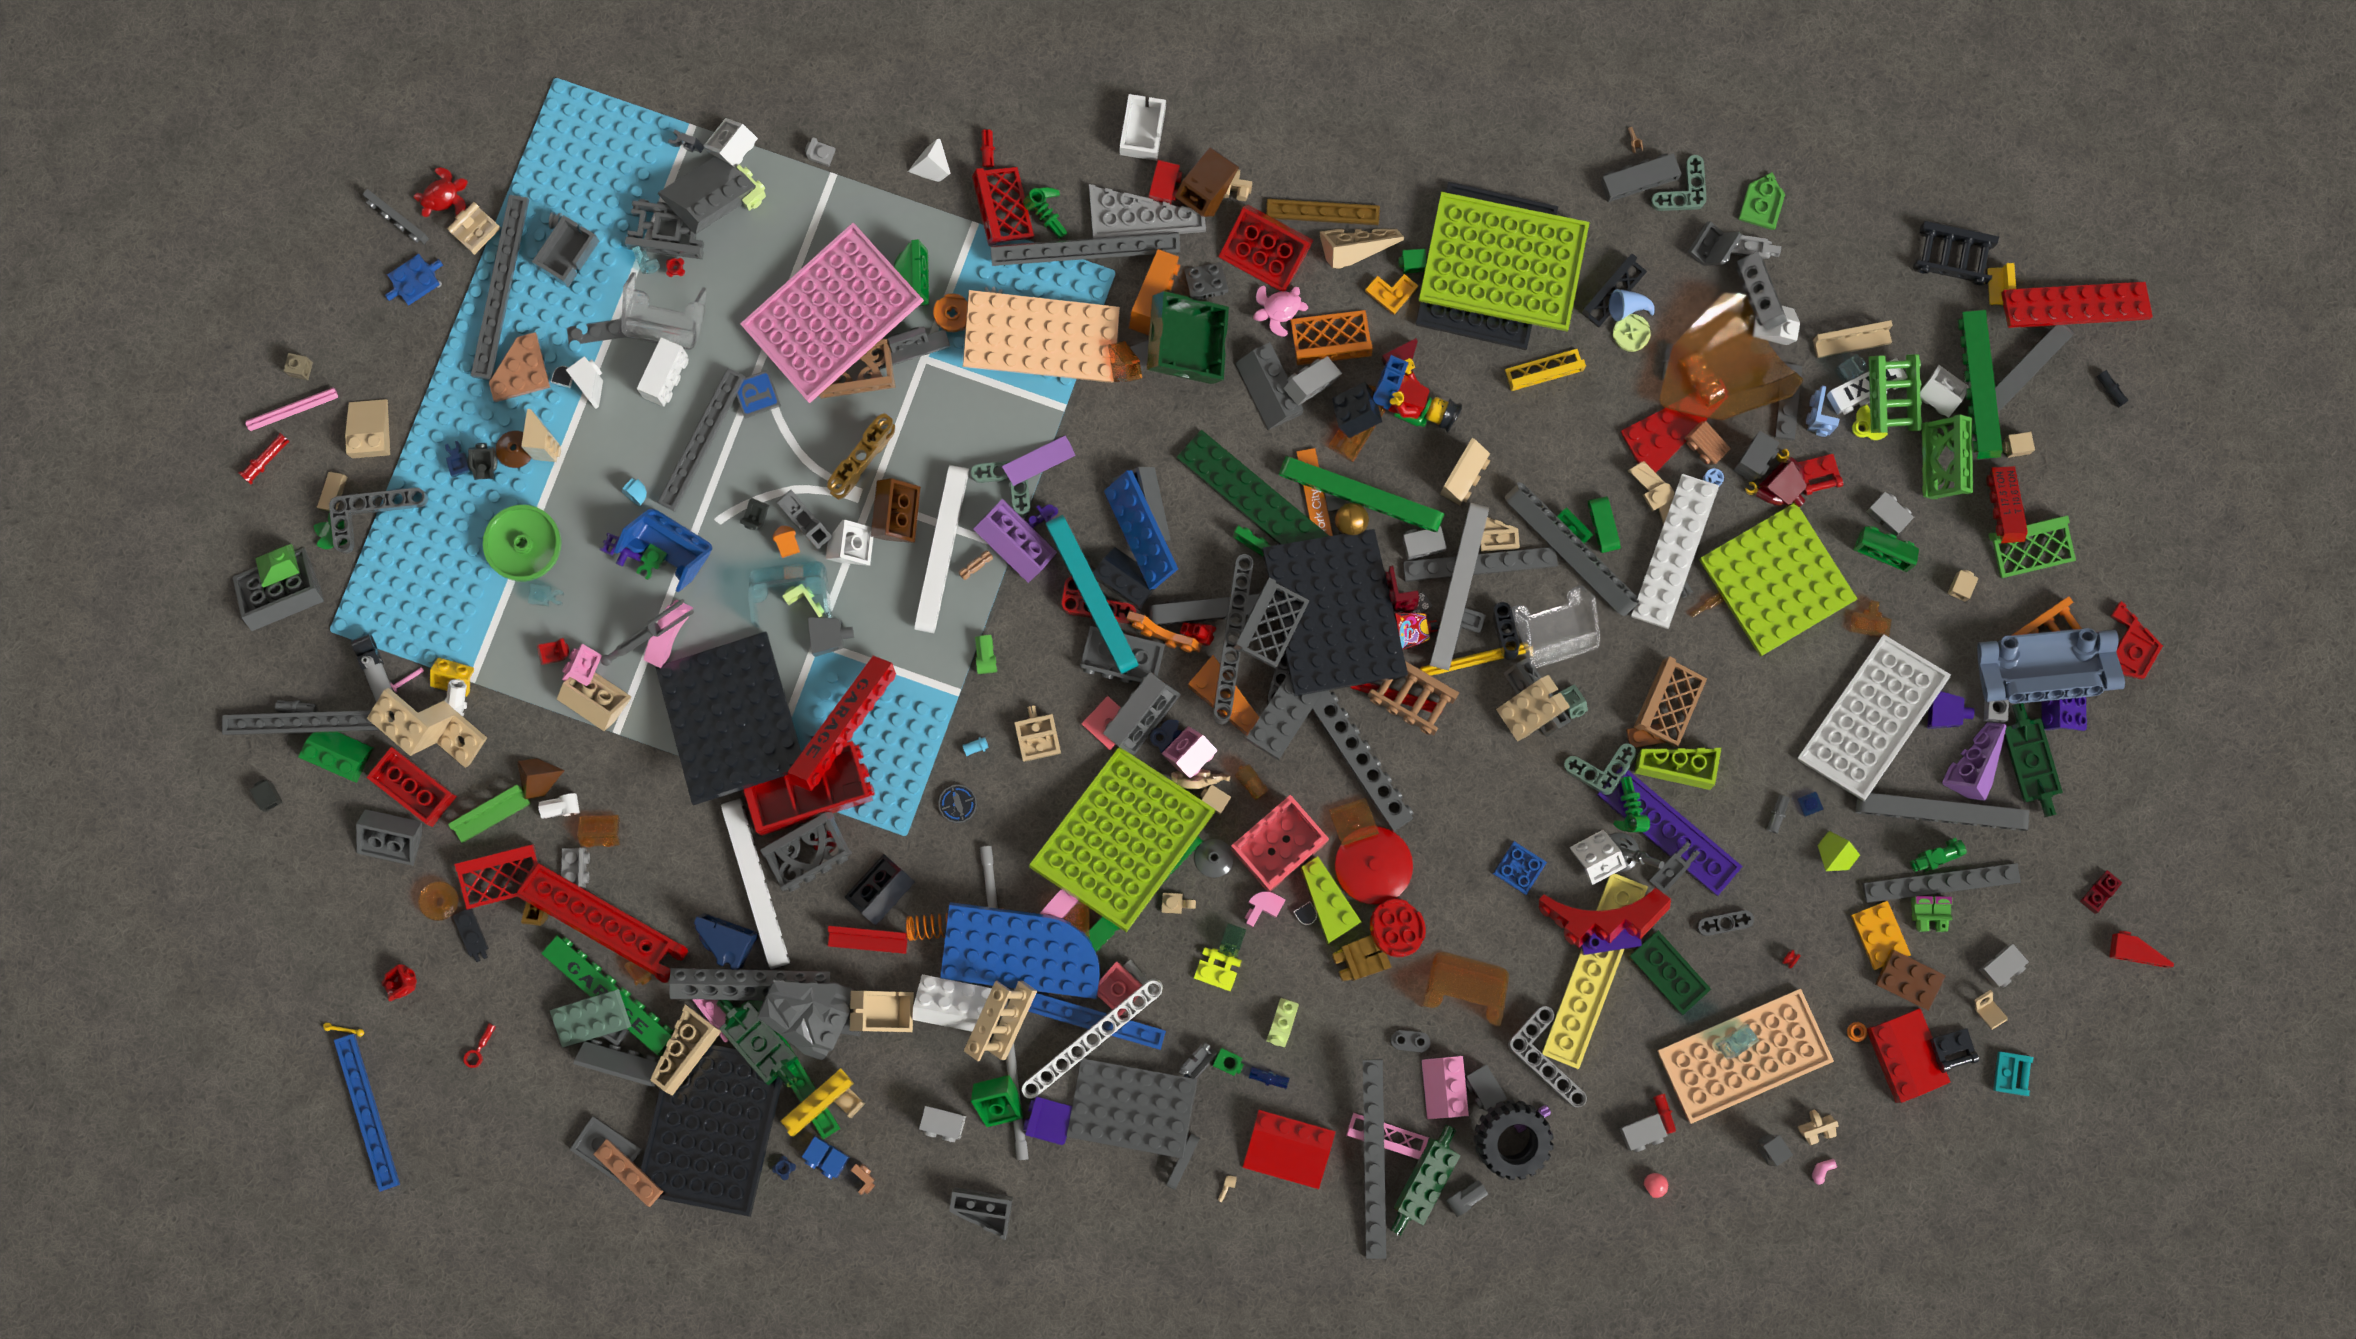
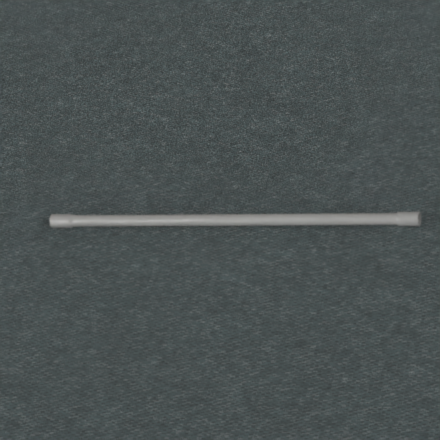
M992 846L980 847L988 907L998 908ZM1009 999L1007 1000L1004 1008H1007ZM1013 1043L1006 1058L1007 1073L1016 1085L1020 1099ZM1023 1119L1015 1120L1013 1124L1017 1161L1026 1160L1029 1158L1025 1132L1023 1130Z

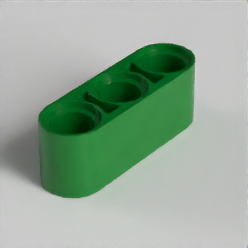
M1608 497L1588 500L1592 524L1596 528L1594 531L1597 543L1601 547L1599 548L1600 553L1619 550L1621 548Z

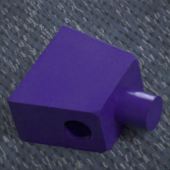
M1940 691L1928 709L1927 729L1959 727L1963 725V719L1974 718V708L1964 707L1963 697Z

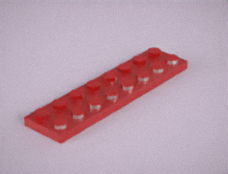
M2146 282L2007 289L2001 292L2008 328L2150 320L2153 317Z

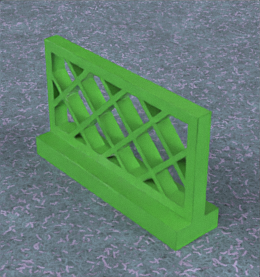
M2061 516L2027 524L2028 533L2026 540L2029 541L2026 549L2022 550L2016 546L2018 542L2007 543L2011 548L2006 555L2000 552V536H1997L1996 532L1990 533L1989 538L1993 542L2001 578L2076 561L2068 523H2070L2069 517ZM2063 528L2064 538L2060 542L2053 535L2056 530ZM2041 533L2048 537L2043 546L2035 542L2036 537ZM2050 540L2059 544L2054 553L2046 549ZM2032 544L2041 549L2036 558L2027 553ZM2064 547L2068 550L2070 558L2062 559L2057 554ZM2014 548L2023 553L2018 562L2009 557ZM2044 551L2052 556L2046 564L2039 560ZM2025 555L2034 560L2029 568L2021 565ZM2009 560L2015 564L2012 572L2005 573L2004 564Z

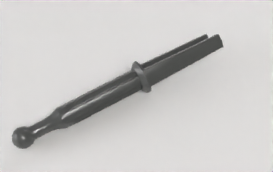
M681 599L648 621L647 627L618 645L612 653L602 656L601 663L605 666L610 665L617 657L626 655L653 636L658 637L692 615L694 611L691 609L661 629L656 621L682 605L685 600Z

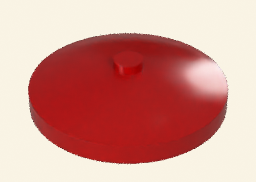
M1365 827L1353 832L1343 841L1336 854L1335 873L1340 886L1351 898L1364 904L1378 905L1389 899L1397 898L1406 889L1412 877L1413 860L1407 844L1399 835L1386 828Z

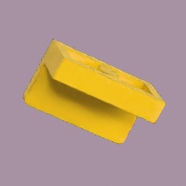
M2007 263L2003 268L1987 269V275H1992V279L1988 282L1990 305H2003L2001 292L2007 289H2016L2014 263Z

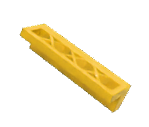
M1578 349L1507 368L1505 373L1511 391L1584 371L1586 364L1584 359L1581 360ZM1575 355L1576 362L1564 363L1567 356ZM1552 360L1560 364L1555 368H1546L1548 362ZM1531 366H1537L1542 369L1537 373H1528ZM1519 371L1524 375L1523 377L1512 379L1510 372Z
M840 1068L780 1122L786 1127L790 1136H795L849 1089L854 1082Z

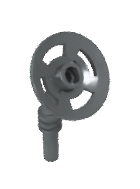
M1615 833L1609 836L1621 850L1626 864V868L1618 872L1631 869L1637 862L1641 864L1646 863L1659 869L1664 867L1663 861L1639 851L1636 841L1631 836L1624 833ZM1620 838L1628 840L1632 845L1630 846L1627 842L1620 840ZM1628 858L1633 859L1630 864L1626 861Z

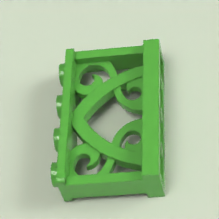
M1955 415L1947 419L1922 423L1923 497L1938 499L1958 494L1973 493L1972 418ZM1954 425V429L1949 431L1947 426ZM1938 428L1943 430L1944 436L1937 433ZM1946 446L1954 452V459L1948 465L1947 471L1938 461L1940 454ZM1950 481L1954 482V488H1948ZM1944 482L1943 487L1940 490H1938V485H1941Z

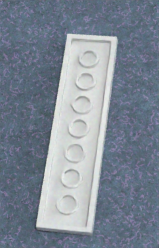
M1682 474L1637 599L1639 604L1634 608L1631 615L1632 618L1669 629L1719 485Z

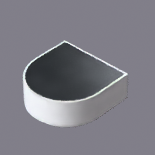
M560 366L556 368L551 382L571 388L573 379L566 371L568 367Z
M1311 902L1294 911L1299 922L1304 925H1310L1316 920L1317 912Z

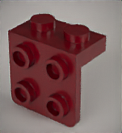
M1393 565L1389 566L1388 572H1386L1388 588H1390L1389 594L1394 612H1413L1418 607V590L1399 593Z

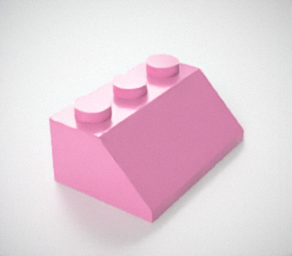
M1463 1056L1422 1060L1427 1119L1469 1116Z

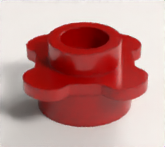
M673 258L666 261L668 269L666 274L668 277H673L674 275L681 277L685 274L683 269L685 262L682 258Z

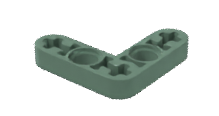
M1692 155L1686 162L1687 191L1658 192L1654 194L1651 199V206L1655 210H1697L1704 206L1706 203V185L1702 157ZM1693 160H1696V163H1699V165L1696 168V173H1693L1694 165H1690L1693 162ZM1698 178L1701 181V185L1698 187L1693 186L1691 179ZM1696 191H1699L1698 199H1702V201H1700L1699 204H1696V201H1693V199L1696 197ZM1678 196L1684 202L1682 205H1676L1673 199ZM1658 197L1662 201H1667L1668 197H1670V202H1663L1662 205L1655 201H1657Z
M1014 460L977 464L971 469L972 479L977 483L1009 480L1005 471L1003 475L996 476L993 474V470ZM987 468H990L991 477H988V473L982 474V478L974 475V473L978 472V469H981L982 472H988ZM1028 479L1020 482L1025 485V490L1021 493L1014 490L1015 485L1013 486L1010 481L1013 509L1019 516H1024L1030 511ZM1015 497H1023V504L1027 505V507H1024V511L1016 508L1020 503L1019 498L1015 499Z
M1623 744L1604 772L1576 756H1570L1565 760V770L1571 776L1600 793L1609 795L1615 791L1621 778L1624 777L1635 760L1636 749L1631 744ZM1631 750V756H1626L1624 761L1627 764H1624V762L1621 761L1624 757L1623 751ZM1577 762V767L1582 769L1581 775H1579L1580 771L1577 768L1571 770L1569 763L1574 764ZM1614 765H1621L1623 768L1622 772L1619 774L1613 773L1611 769ZM1587 771H1593L1596 774L1592 780H1587L1584 775ZM1607 774H1609L1612 777L1610 781L1611 787H1606L1605 789H1603L1602 783L1608 782L1610 778Z

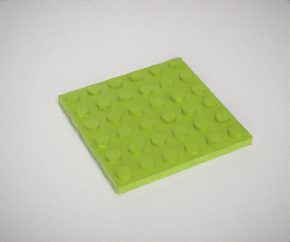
M1795 504L1788 506L1699 559L1760 657L1857 600L1854 592L1800 507Z

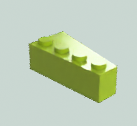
M1721 748L1642 749L1637 755L1634 773L1711 790L1716 782Z
M1318 856L1301 867L1328 945L1360 924L1361 921Z

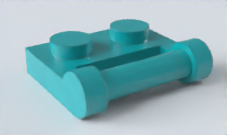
M1998 1052L1993 1091L2029 1097L2030 1067L2034 1057ZM2019 1061L2023 1062L2020 1089L2016 1088Z

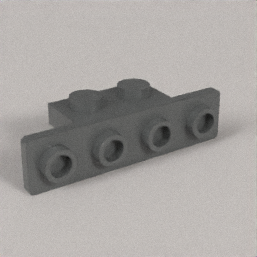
M924 326L920 328L915 327L908 332L897 333L888 338L892 366L950 347L945 330L927 335ZM882 350L873 352V356L879 354L878 359L875 360L876 363L881 361L884 356ZM886 363L878 367L879 370L886 368Z

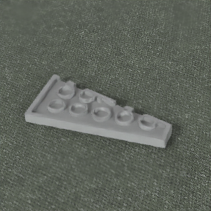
M1089 184L1093 238L1179 232V234L1206 232L1205 217H1202L1191 208L1178 207L1167 202H1157L1150 198L1112 191V189H1103Z

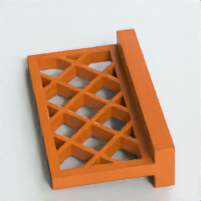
M1366 310L1291 319L1297 365L1312 364L1318 358L1322 360L1327 356L1331 361L1372 356V342L1370 340ZM1362 316L1363 322L1359 327L1351 322L1354 317ZM1335 319H1341L1345 322L1341 329L1332 324ZM1322 321L1326 324L1325 328L1322 331L1314 327L1316 322ZM1303 323L1308 328L1302 334L1296 330L1295 324ZM1347 325L1356 330L1352 336L1343 332ZM1329 327L1337 332L1332 339L1324 334ZM1310 330L1319 334L1314 341L1306 337ZM1360 332L1366 337V341L1358 342L1354 337ZM1340 334L1348 339L1345 344H1339L1335 341ZM1323 337L1329 343L1321 347L1317 344V341ZM1302 339L1310 343L1307 349H1299L1298 344Z

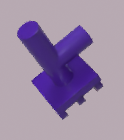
M1039 505L1037 508L1040 514L1036 517L1031 516L1027 523L1034 528L1044 520L1048 522L1058 514V508L1053 505H1047L1043 508Z
M607 533L608 537L603 541L604 545L599 550L613 557L620 537ZM624 548L619 552L620 555L616 564L623 567L627 556L640 562L643 555L632 552L629 548Z

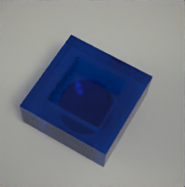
M1817 792L1797 799L1804 817L1824 810Z

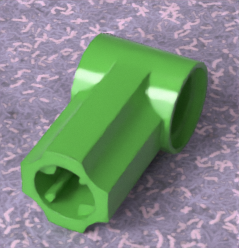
M992 635L975 637L978 674L997 672Z

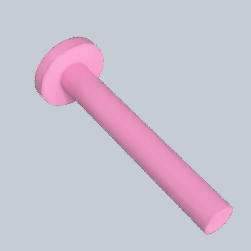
M421 667L394 685L392 683L390 685L397 693L396 689L421 674L424 670Z

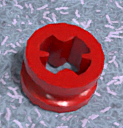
M1793 949L1782 961L1783 964H1788L1789 969L1796 964L1801 956L1799 953L1795 954Z

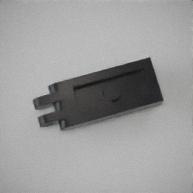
M466 909L453 915L469 956H474L476 962L481 961L478 953H481L483 959L488 958L485 950L489 948L473 909Z

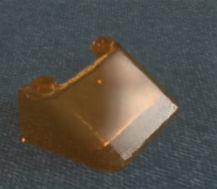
M1445 952L1437 953L1432 960L1421 1007L1436 1008L1441 1004L1443 995L1487 1006L1486 1018L1488 1022L1494 1024L1493 1026L1499 1027L1501 1026L1509 974L1502 967Z

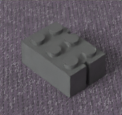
M563 215L532 263L538 270L564 286L569 287L577 275L575 270H581L599 243V239L594 233L582 226L580 227L576 222Z

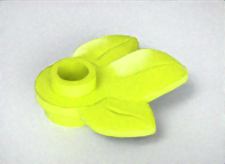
M1864 405L1859 408L1856 413V421L1852 425L1854 435L1859 438L1868 437L1871 440H1880L1886 437L1888 433H1871L1869 406ZM1860 425L1865 429L1863 432L1858 429Z

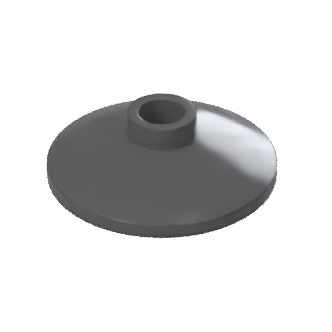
M1206 840L1196 850L1195 864L1198 870L1205 876L1212 878L1221 877L1233 865V852L1230 846L1222 840ZM1212 854H1216L1218 856L1217 861L1211 860L1210 857Z

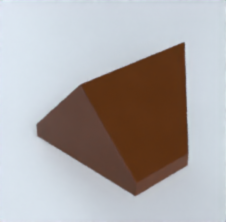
M538 758L518 761L524 799L545 796L565 770Z

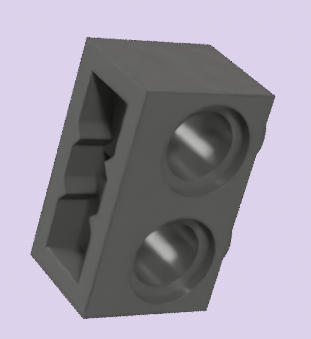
M1766 1134L1758 1140L1760 1143L1756 1145L1769 1166H1778L1793 1156L1780 1135Z

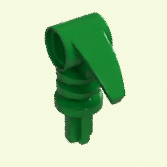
M1053 188L1032 189L1023 200L1024 207L1029 211H1037L1035 215H1040L1039 220L1045 221L1043 226L1045 228L1049 226L1059 239L1063 238L1067 231L1057 220L1059 217L1058 213L1053 214V209H1049V204L1046 202V198L1059 196V190Z
M1630 776L1621 778L1624 796L1621 797V801L1626 802L1624 808H1628L1625 811L1627 816L1624 821L1614 820L1613 825L1621 831L1630 833L1646 832L1650 828V819L1647 815H1640L1643 812V809L1639 808L1641 801H1637L1641 797L1640 793H1635Z

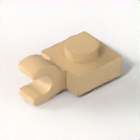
M1163 893L1162 913L1182 914V908L1196 909V900H1182L1183 894Z

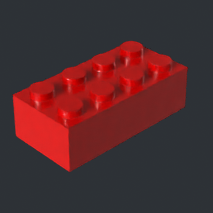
M393 747L387 751L366 777L431 827L435 825L457 797Z

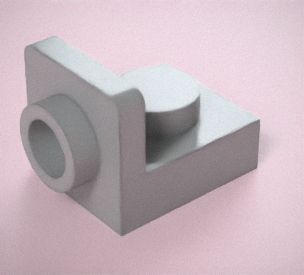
M814 137L811 142L807 143L805 148L809 160L828 167L836 151L834 147L820 143Z

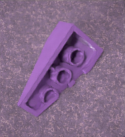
M1987 722L1974 737L1973 741L1975 744L1969 750L1964 749L1961 753L1963 758L1957 764L1953 762L1948 768L1942 784L1967 798L1986 800L1993 784L2006 725Z

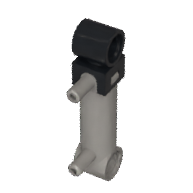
M369 633L351 640V644L360 668L364 671L377 702L383 691L387 688L392 690V687L384 670V662L377 649L376 642Z

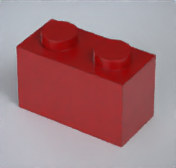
M1158 160L1149 193L1150 199L1162 203L1167 202L1170 205L1172 200L1176 201L1175 195L1178 191L1175 189L1176 184L1181 182L1183 172H1180V165Z

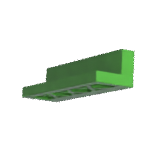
M515 785L448 825L450 829L456 832L461 843H464L531 803L529 799H524L522 787Z

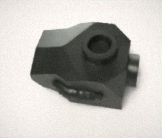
M476 443L475 447L468 449L469 455L467 459L468 467L473 472L474 480L494 479V472L498 465L495 449L492 446H487V443Z

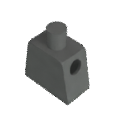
M808 618L811 652L814 657L843 649V639L854 638L853 626L842 628L840 619Z

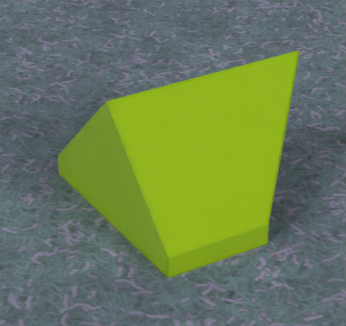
M1828 831L1817 845L1825 871L1849 870L1860 856L1850 841L1831 831Z

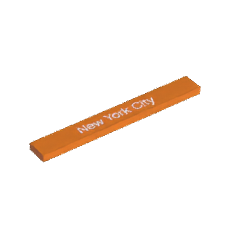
M1315 448L1296 452L1298 460L1319 467ZM1303 485L1310 520L1329 536H1333L1324 492Z

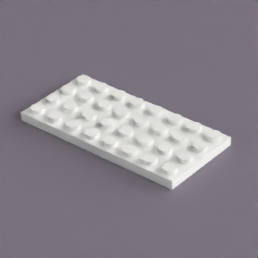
M1883 634L1801 752L1798 761L1865 801L1949 680L1951 674Z

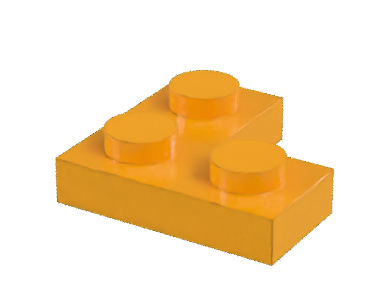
M1405 274L1393 287L1377 276L1365 289V292L1392 315H1395L1418 289V285Z

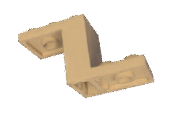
M390 688L383 691L367 717L370 722L410 756L437 743L465 768L471 764L487 739L484 734L445 701L417 713ZM390 711L394 713L395 720L390 717ZM459 736L464 738V745L460 743Z

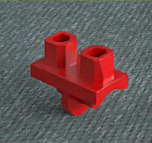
M1183 623L1180 633L1194 638L1201 645L1210 646L1214 640L1213 633L1216 627L1196 623Z

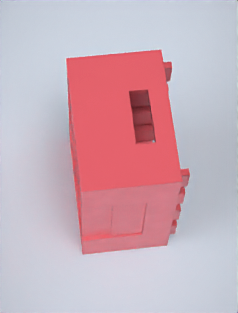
M1289 795L1232 844L1230 849L1267 892H1271L1300 864L1322 848L1329 838L1297 801ZM1284 836L1290 837L1288 843L1283 842L1282 838ZM1270 848L1275 850V854L1272 856L1268 854Z

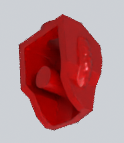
M398 964L385 974L382 986L388 993L389 1001L402 998L415 990L417 983L415 972L406 965Z

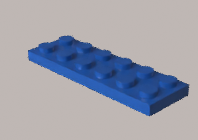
M1126 471L1105 489L1104 493L1149 589H1155L1175 573L1178 567L1133 471Z

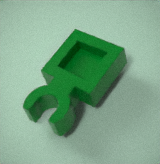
M650 543L641 558L645 564L640 566L636 573L641 574L642 570H647L645 579L649 580L652 577V569L659 570L668 553Z

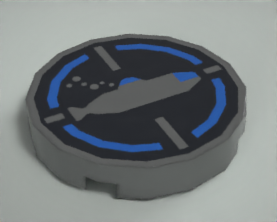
M952 785L946 788L940 795L938 802L939 810L942 816L949 822L956 824L965 823L976 812L977 798L967 786Z

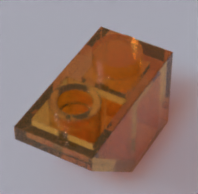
M1125 341L1108 344L1113 381L1128 382L1141 379L1140 360Z

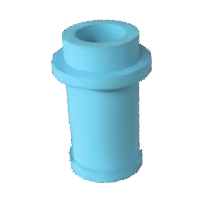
M978 737V740L963 744L966 756L982 750L985 752V749L989 748L986 738Z

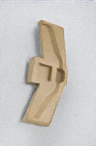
M1643 461L1629 469L1628 472L1648 490L1647 493L1643 494V497L1652 511L1659 509L1664 525L1675 492L1670 484L1665 483Z

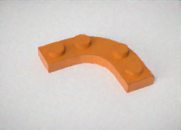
M1129 611L1127 619L1133 623L1132 626L1141 630L1140 633L1144 636H1153L1165 641V645L1175 649L1178 646L1189 653L1192 651L1200 652L1202 645L1194 638L1165 630L1153 623L1145 615Z

